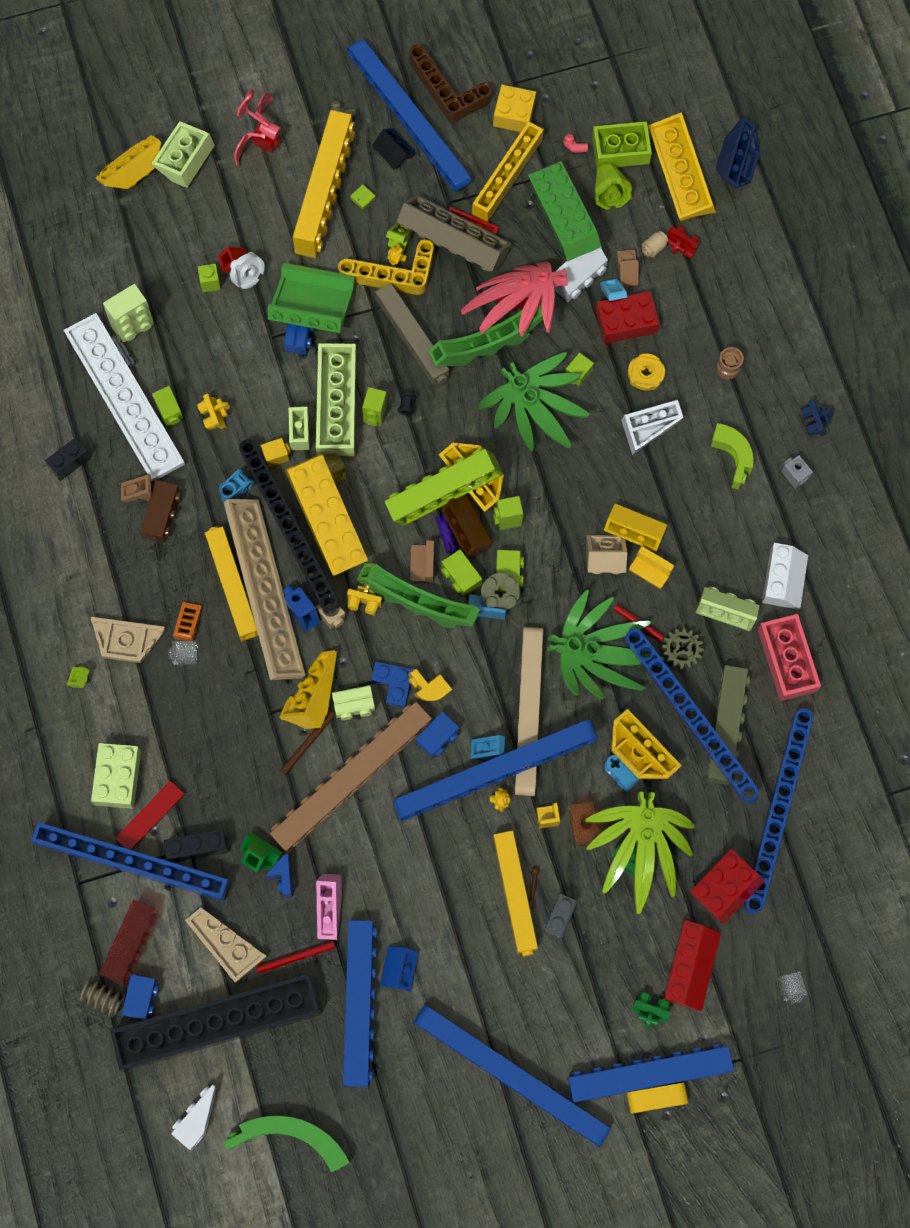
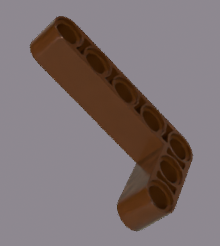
M416 44L409 49L410 65L449 121L456 122L491 102L492 87L489 83L482 82L456 96L425 48Z

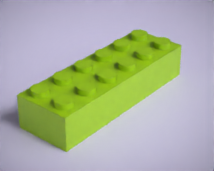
M478 449L472 453V456L458 459L455 465L441 468L438 474L424 477L422 482L417 485L415 483L405 488V491L391 494L389 499L384 502L393 521L406 526L446 505L449 500L460 498L504 475L495 455L487 449Z

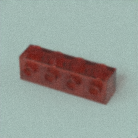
M133 899L99 972L100 976L123 986L125 982L128 983L130 981L131 974H133V971H131L133 964L138 963L142 954L139 951L143 944L146 945L150 937L149 929L158 920L159 915H157L158 911L155 908Z

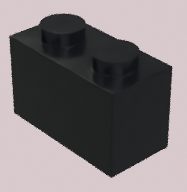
M74 438L48 457L45 462L57 479L62 481L90 460L87 451Z

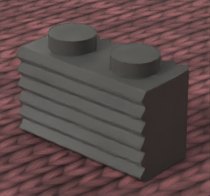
M562 894L558 895L543 931L545 935L559 941L562 940L577 904L576 900Z

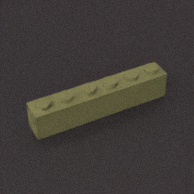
M725 665L722 670L714 730L738 761L739 750H736L737 743H740L742 738V731H739V728L745 718L742 707L743 705L746 706L748 694H745V687H749L750 676L747 675L748 669ZM711 743V750H717L720 747L718 743ZM709 757L706 781L729 785V782ZM724 758L720 763L723 766H728L731 764V760Z

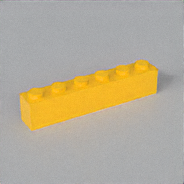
M529 121L527 122L473 202L472 214L487 222L490 220L543 141L544 129Z

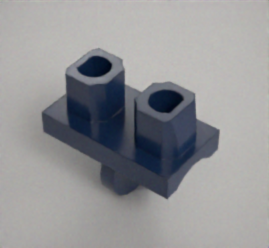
M814 399L808 401L809 405L800 410L804 420L811 417L815 419V422L806 425L809 435L819 433L821 436L827 435L822 420L826 424H830V417L834 415L833 410H827L826 406L823 405L820 407L821 413H819Z

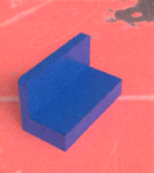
M389 946L387 948L380 986L411 992L418 952L404 947Z

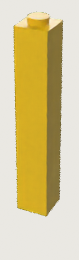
M223 526L212 527L205 532L240 640L244 641L257 637L259 635L224 528Z
M513 831L494 834L493 840L517 955L522 954V957L534 955V951H537L538 946Z

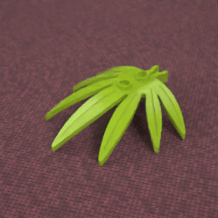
M638 792V806L609 808L585 819V822L604 823L623 819L601 832L589 843L586 850L602 846L617 838L627 828L630 829V832L623 840L612 860L601 893H607L618 880L629 862L635 843H637L634 868L636 914L641 913L650 891L655 864L654 843H656L661 869L671 898L675 897V868L662 830L689 857L693 855L684 836L670 823L686 829H693L695 827L694 824L679 812L666 808H654L652 802L655 797L654 792L648 794L647 801L644 798V792Z

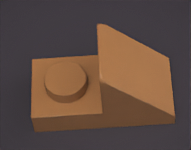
M635 250L617 251L620 283L623 287L638 286V260H636Z
M144 475L121 483V501L126 503L137 499L150 501L151 475Z

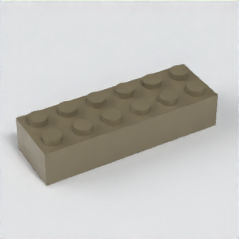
M415 195L404 202L397 222L403 228L417 232L418 236L432 240L435 245L444 246L451 253L465 257L466 261L480 265L485 271L492 272L503 264L512 244L419 195Z

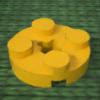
M641 354L633 359L628 367L630 384L644 391L656 390L663 382L665 376V367L659 361L660 359L652 354ZM649 369L648 371L651 375L645 376L641 371Z

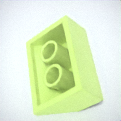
M179 121L153 160L152 165L172 182L187 188L215 145L209 133Z
M704 587L696 613L751 631L756 622L760 605H757L756 602L750 599H739L732 593L725 594L719 592L714 587Z

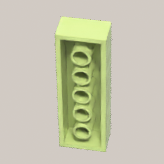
M318 343L317 455L321 454L323 456H355L356 344Z

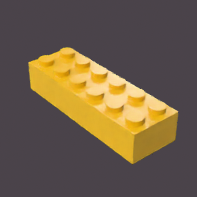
M316 455L285 469L332 576L368 561L323 455Z

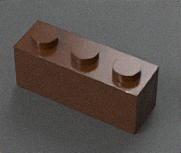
M159 480L155 481L140 530L142 538L165 543L166 538H169L171 533V527L169 526L171 520L174 521L176 516L175 506L176 503L180 502L182 495L178 485Z
M467 496L449 500L441 509L466 558L482 554L492 545L490 537L486 533Z

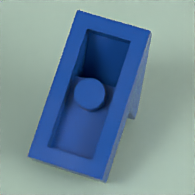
M288 854L283 855L266 875L267 879L282 878V880L278 881L279 893L283 892L284 898L292 897Z

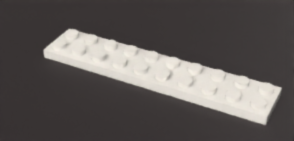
M97 313L64 329L67 338L147 475H151V482L185 465Z

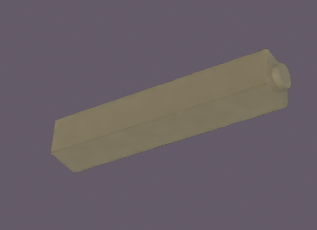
M390 283L375 291L376 301L432 385L444 383L449 377L448 367L435 366L428 351L433 347L432 343L393 285Z

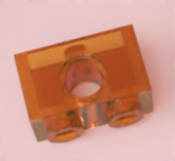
M593 802L572 804L568 809L574 846L589 845L602 832L601 826H597V823H591V827L586 829L581 826V821L598 813V807H594Z

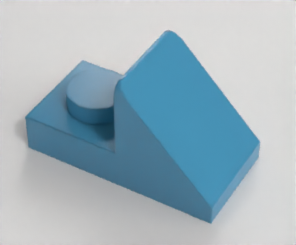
M496 735L471 740V759L491 760L503 755L505 736Z

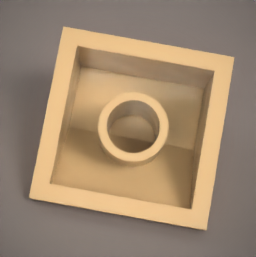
M586 535L588 572L594 574L602 572L612 574L626 573L627 548L625 539L616 535Z

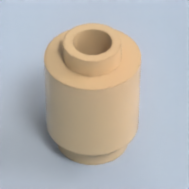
M661 231L655 232L642 243V252L647 257H655L667 246L669 242L668 237Z

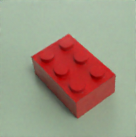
M650 291L612 301L604 300L596 304L595 313L604 344L656 334L658 332L659 320Z
M731 849L690 893L724 924L765 881Z

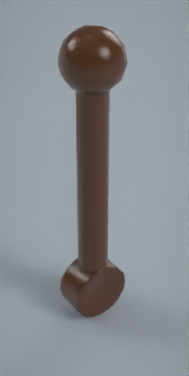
M537 867L531 870L533 878L530 901L528 902L530 909L535 907L534 895L536 878L539 873Z

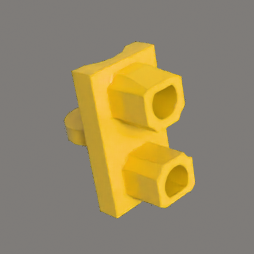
M208 393L203 395L204 400L197 404L201 414L204 415L208 412L210 414V417L203 420L205 427L209 430L217 427L221 430L226 428L223 417L227 416L226 411L230 409L229 403L222 402L221 398L216 400V398L210 397Z
M358 585L357 591L348 589V609L358 611L359 604L363 603L367 604L365 613L375 615L378 607L381 608L382 597L376 596V593L366 586Z

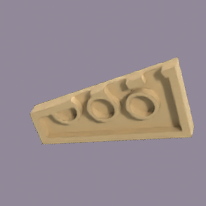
M199 908L185 920L235 983L267 958L266 955L202 908Z

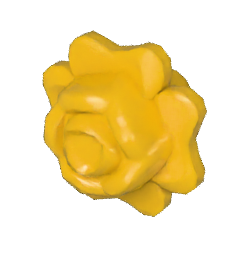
M399 244L391 247L388 251L387 258L392 266L397 265L399 261L405 262L407 257L402 254L403 248Z
M499 788L495 795L490 796V802L494 803L495 809H499L500 812H503L504 808H507L511 801L507 790H503V788Z

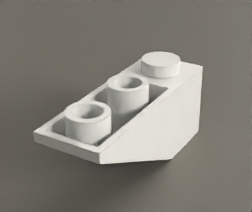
M214 1085L211 1087L206 1086L200 1093L202 1098L197 1104L193 1102L186 1110L188 1113L183 1120L180 1118L172 1127L174 1131L171 1134L191 1151L206 1135L217 1089Z

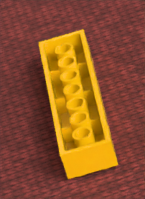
M330 110L293 234L295 254L316 258L318 252L321 253L323 246L321 240L323 236H326L328 228L326 223L327 220L330 221L332 216V210L330 209L332 204L335 205L337 194L335 192L341 186L340 175L345 172V158H349L351 147H349V144L354 141L355 132L353 131L354 122H352L351 114Z

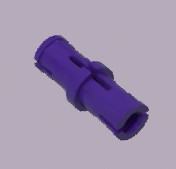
M441 514L443 522H441L440 515L435 517L440 531L439 537L443 540L445 552L451 553L449 545H451L453 552H455L457 547L453 538V532L444 515Z

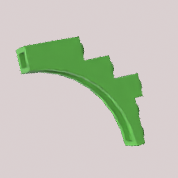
M542 299L529 327L522 337L519 333L521 310L505 321L488 328L483 334L478 332L461 338L439 340L428 350L435 366H467L477 356L494 355L504 345H520L530 336L529 332L543 320Z
M365 563L357 578V581L387 602L401 604L415 615L428 616L442 627L455 628L456 625L473 626L480 611L475 605L454 602L419 589L392 575L377 564Z

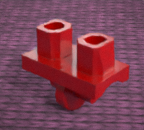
M671 226L668 231L667 237L669 242L667 244L673 247L671 253L676 254L679 251L691 259L699 245V238L696 236L689 238L685 235V230L681 226L676 228Z

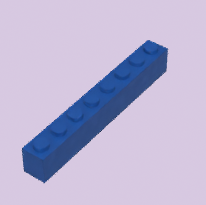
M348 920L344 1087H368L369 1083L373 1081V1070H369V1062H373V1049H370V1041H374V1028H370V1020H374V1008H371V999L375 1000V987H371V979H375L376 967H372V959H376V946H372L373 938H377V926H373V921Z
M722 1044L710 1046L711 1050L703 1051V1048H696L691 1050V1054L683 1055V1051L671 1053V1058L663 1059V1055L651 1057V1062L645 1063L643 1059L631 1061L630 1066L625 1067L623 1063L611 1065L612 1069L604 1071L603 1067L591 1069L592 1073L584 1074L583 1071L571 1073L572 1077L567 1078L572 1103L733 1072L734 1068L729 1046L723 1047Z

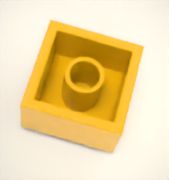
M501 84L494 112L493 127L521 132L527 122H531L536 92Z

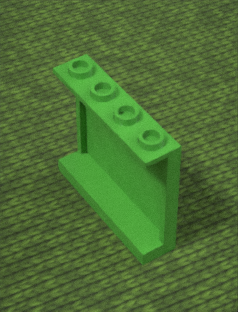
M283 263L281 279L272 304H268V320L341 333L354 292L355 276Z

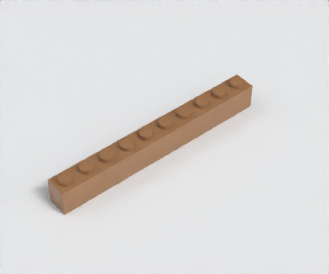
M417 702L413 705H407L402 710L403 714L399 718L394 717L388 723V728L384 731H378L370 744L365 743L359 749L360 753L358 755L348 758L344 763L345 766L341 770H335L330 775L331 779L327 783L322 782L315 789L317 792L311 797L310 795L306 796L301 801L302 805L297 810L295 808L286 815V820L282 823H276L271 828V837L286 854L295 848L432 723V718Z

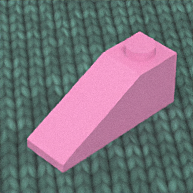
M322 874L316 881L317 939L337 940L342 898V875Z

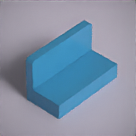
M469 594L468 605H475L480 609L477 616L505 620V609L487 607L482 596Z

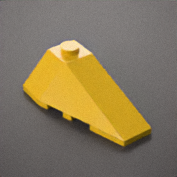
M335 650L324 651L319 654L308 670L309 676L303 682L300 681L297 686L299 690L294 697L290 696L279 718L306 729L321 728L329 707L337 655Z

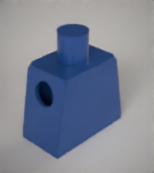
M292 585L287 586L283 590L286 605L305 633L320 623L317 611L301 588L295 590Z

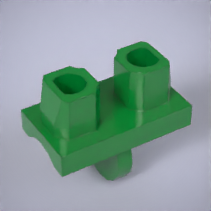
M641 992L639 998L635 1000L631 1011L640 1013L638 1020L645 1022L643 1028L648 1029L649 1024L657 1026L659 1021L666 1023L671 1013L669 1012L670 1002L659 999L656 1007L649 1005L651 995Z

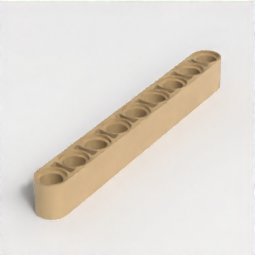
M523 627L517 749L538 740L543 628ZM537 766L516 774L515 795L535 796Z

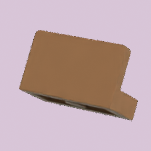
M426 540V545L411 546V582L433 583L434 541Z

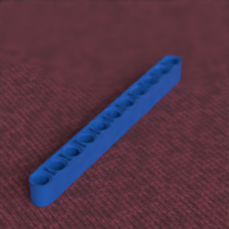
M360 39L347 47L350 58L453 191L458 192L471 184L472 181L467 171L365 40Z
M638 629L629 630L626 634V642L629 649L745 804H754L758 800V788L643 633ZM634 636L640 638V640L636 643H632L630 641V639ZM645 651L651 653L648 658H643L641 654ZM656 666L662 668V671L659 673H654L652 670ZM670 681L674 685L671 688H665L663 686L664 683ZM677 697H683L685 698V701L681 704H678L675 702V699ZM689 712L697 714L693 719H688L686 715ZM701 727L708 729V732L704 735L699 734L697 731ZM711 743H718L720 747L717 750H711L709 745ZM724 758L731 760V764L728 766H723L720 762ZM735 774H740L743 776V779L740 782H736L732 777ZM746 790H753L755 795L748 798L744 795V792Z
M805 708L798 710L791 722L753 870L765 882L763 883V890H756L743 904L745 912L749 915H756L763 909L813 721L812 712ZM799 715L805 716L806 719H807V722H806V723L800 722L799 719H798V716H799ZM793 734H800L802 741L795 740ZM789 752H795L797 759H791ZM784 770L791 771L793 777H786L784 775ZM779 788L786 789L788 796H782L779 793ZM774 807H780L783 810V815L776 814ZM770 825H774L778 828L777 834H773L770 832ZM764 844H770L773 847V852H767L764 849ZM759 863H766L768 871H762L759 868ZM750 900H754L758 903L757 910H754L749 906Z
M591 720L580 722L399 797L393 801L395 810L400 821L410 819L589 745L599 738Z
M423 1006L415 1018L414 1024L601 1148L611 1131L608 1126L428 1006Z

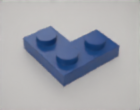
M375 662L371 682L389 685L386 704L405 708L410 688V682L408 681L410 677L407 674L413 669Z

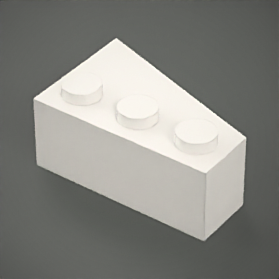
M678 400L624 415L621 421L632 455L683 419Z

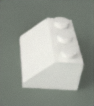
M599 248L566 261L555 271L566 270L568 285L557 286L554 290L567 302L572 298L576 299L581 294L583 288H588L594 282V278L598 275H603L607 270L608 260L602 249Z
M779 543L772 545L762 603L800 610L808 561L807 554L794 546Z

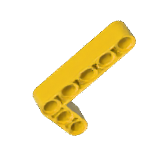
M427 239L421 240L418 243L412 270L343 259L338 264L339 273L355 276L356 284L383 288L391 283L396 291L421 295L427 288L433 261L434 245ZM427 249L429 252H422V250ZM421 265H423V266H425L426 268L420 269V268H418V267L421 266ZM350 269L349 272H344L343 270ZM362 272L369 273L367 275H361ZM385 275L386 278L381 279L379 276ZM402 278L404 281L398 282L397 279ZM415 282H421L422 284H421V285H415L414 283H415Z

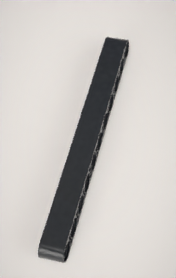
M243 440L239 445L242 458L322 612L328 617L337 615L339 612L337 598L253 440ZM248 449H252L249 453L245 452ZM255 464H260L257 468L253 467ZM263 479H268L267 482L261 483ZM276 494V497L269 498L270 495ZM278 510H285L283 513H277ZM293 525L290 529H285V526ZM296 540H300V541H301V542H300L299 544H297V545L293 544V542L296 541ZM303 556H309L307 560H301ZM313 571L318 572L315 576L309 575ZM320 587L326 588L323 592L317 591ZM328 603H334V606L331 608L325 607Z

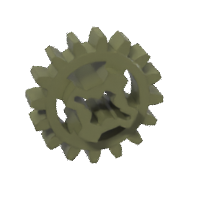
M683 628L682 632L675 629L674 634L669 632L668 638H664L663 642L666 645L661 647V650L665 651L662 657H668L666 663L672 662V668L678 665L680 670L684 666L689 670L691 664L696 666L697 660H701L702 656L700 654L704 652V649L700 648V646H702L703 641H697L699 635L693 636V630L686 633L685 628ZM670 644H672V647L674 648V651L672 653L670 651ZM693 645L695 647V655H693V651L691 650ZM687 646L686 650L678 652L679 648Z

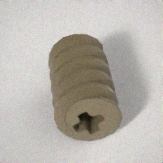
M90 977L82 989L80 1001L85 1002L87 1000V1005L92 1006L94 1004V1009L99 1010L101 1008L103 1014L109 1011L108 1016L114 1017L123 1007L126 996L120 1000V992L113 996L112 988L106 992L105 984L98 988L99 981L97 980L94 984H91L92 977Z

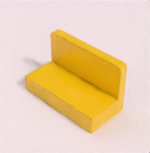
M643 546L629 567V571L659 589L663 587L674 569L673 564Z

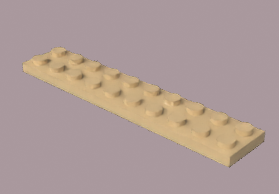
M227 499L224 502L270 680L301 679L305 676L259 500Z

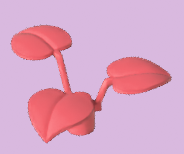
M253 89L249 90L238 108L237 116L239 118H242L246 112L262 123L259 131L262 133L249 132L242 137L234 154L237 166H239L241 153L251 136L263 139L267 136L275 141L281 131V127L271 123L261 114L266 106L274 101L268 92H264L261 96L255 114L248 109L254 96Z

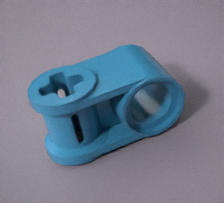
M242 468L235 471L230 478L221 484L219 491L222 502H225L227 499H238L254 486L255 481L253 479L250 480L244 474ZM226 491L233 492L231 495L224 494V492Z
M611 755L605 762V771L626 792L640 780L616 755ZM616 761L618 765L611 768V764Z

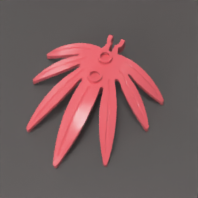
M547 261L536 263V266L524 265L513 268V272L493 277L477 286L476 291L499 283L476 296L461 310L463 315L479 306L508 295L489 312L479 329L480 333L483 334L525 298H528L522 310L519 323V333L522 337L529 327L542 299L543 321L546 332L549 333L555 305L554 288L568 285L566 270L552 272L551 264Z

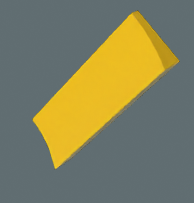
M682 112L648 125L680 221L700 215L716 213Z

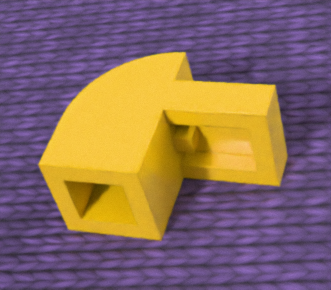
M413 669L407 674L410 677L408 679L410 684L414 688L418 687L419 689L413 695L422 701L439 700L452 690L441 674L435 676L428 683L417 669Z

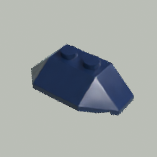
M744 117L737 122L725 137L716 170L721 178L734 188L751 183L760 153L756 125Z

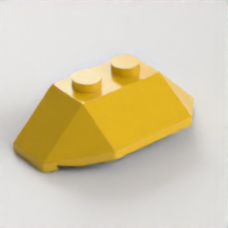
M150 135L146 140L135 144L107 165L95 177L96 180L109 187L129 189L135 186L140 179L148 176L155 169L152 162L160 151L161 141Z
M453 442L439 456L447 466L451 467L456 464L455 462L458 459L472 456V453L481 449L482 446ZM504 475L469 492L484 512L497 503V500H500Z
M628 709L613 721L611 751L638 779H668L682 766Z

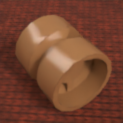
M727 347L721 352L716 366L719 376L724 379H733L739 374L744 360L742 352L734 347Z

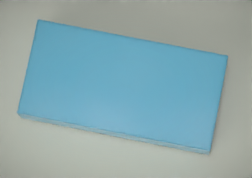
M618 279L600 282L601 289L609 301L627 298V292Z

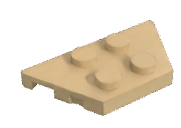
M91 617L101 655L107 659L141 663L165 632V627Z

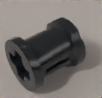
M410 392L400 393L401 403L398 413L407 416L413 415V404L417 396Z

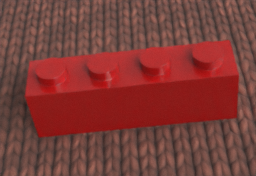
M687 920L682 923L663 995L664 1000L702 1012L721 937L720 933L704 925Z

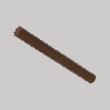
M328 712L321 728H315L280 769L284 775L292 769L336 716L333 712Z

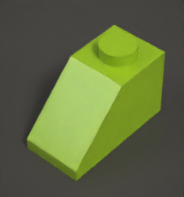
M170 386L152 393L156 407L166 426L175 425L183 419Z

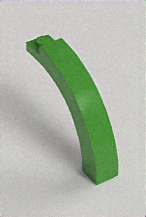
M267 1116L249 1120L239 1125L242 1131L241 1134L236 1131L228 1135V1140L224 1142L226 1149L231 1150L248 1140L262 1135H289L301 1139L312 1146L325 1160L331 1173L350 1164L342 1148L331 1136L315 1125L293 1117Z

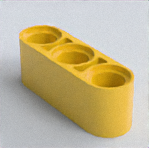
M685 1083L627 1093L630 1114L689 1103Z

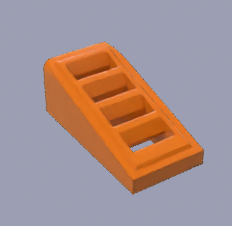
M182 603L173 634L174 639L194 642L202 609L201 605ZM186 608L194 609L196 612H186ZM184 615L194 617V619H185ZM185 622V623H190V624H192V625H191V627H190V626L182 625V623ZM181 629L190 630L189 633L180 632V631H181Z

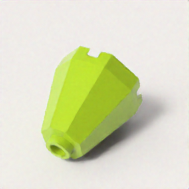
M611 163L602 164L597 169L596 205L605 210L611 209L610 206L621 208L632 197L631 184Z

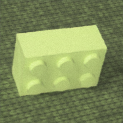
M135 284L103 303L110 325L123 343L133 340L137 334L149 330L154 324L147 300Z
M98 744L91 802L95 806L134 809L141 750L138 746Z

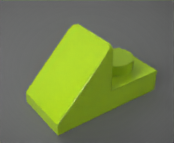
M397 222L387 232L386 237L389 238L388 246L394 247L399 244L403 248L402 252H404L414 231L403 228Z

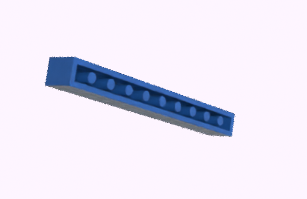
M40 822L37 823L31 839L35 845L222 902L225 900L230 884L228 879Z

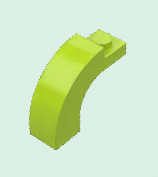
M717 423L710 447L722 449L733 457L736 469L731 488L738 490L740 485L745 483L747 474L750 475L752 471L753 452L750 444L740 432L727 425Z

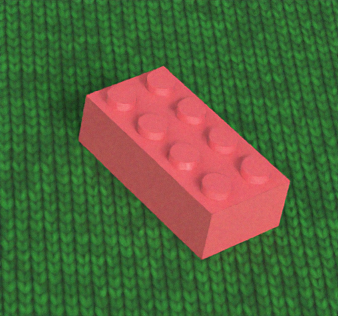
M798 614L761 623L757 630L779 700L784 701L817 692L821 684Z

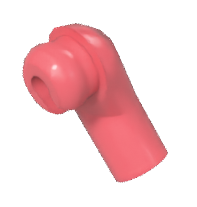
M567 134L564 137V146L571 152H588V143H576L574 136L571 134Z

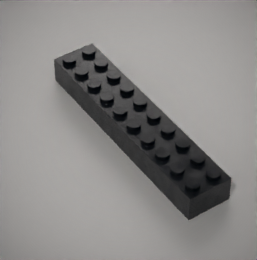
M305 974L110 1030L119 1071L125 1072L321 1015L311 977L309 974Z

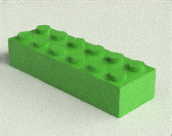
M562 161L529 174L528 177L532 190L566 260L570 261L601 248L598 232Z

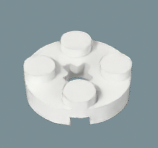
M249 252L238 260L232 261L230 265L231 281L242 289L254 286L259 281L260 273L262 275L264 273L265 265L263 260L253 252Z

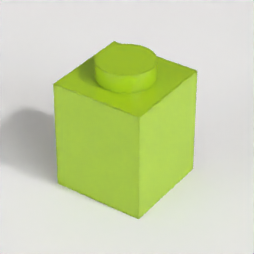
M216 264L198 266L202 292L221 290Z
M578 353L565 371V373L580 374V378L571 384H576L580 387L593 371L594 363Z

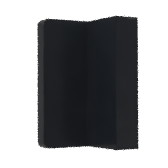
M393 128L383 129L372 145L393 169H398L404 159L413 158L416 153Z

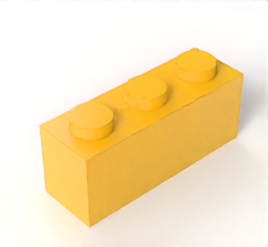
M614 504L604 531L657 552L667 524Z

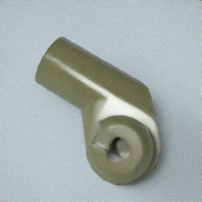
M339 101L332 102L331 110L351 114L352 118L356 117L355 108L344 109Z

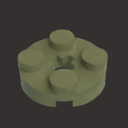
M493 573L482 584L481 596L487 607L508 610L515 606L519 599V585L508 573ZM500 586L503 590H506V593L501 597L495 594V590H498Z

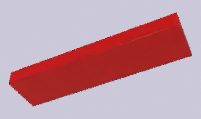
M169 781L115 839L124 848L133 850L185 794Z

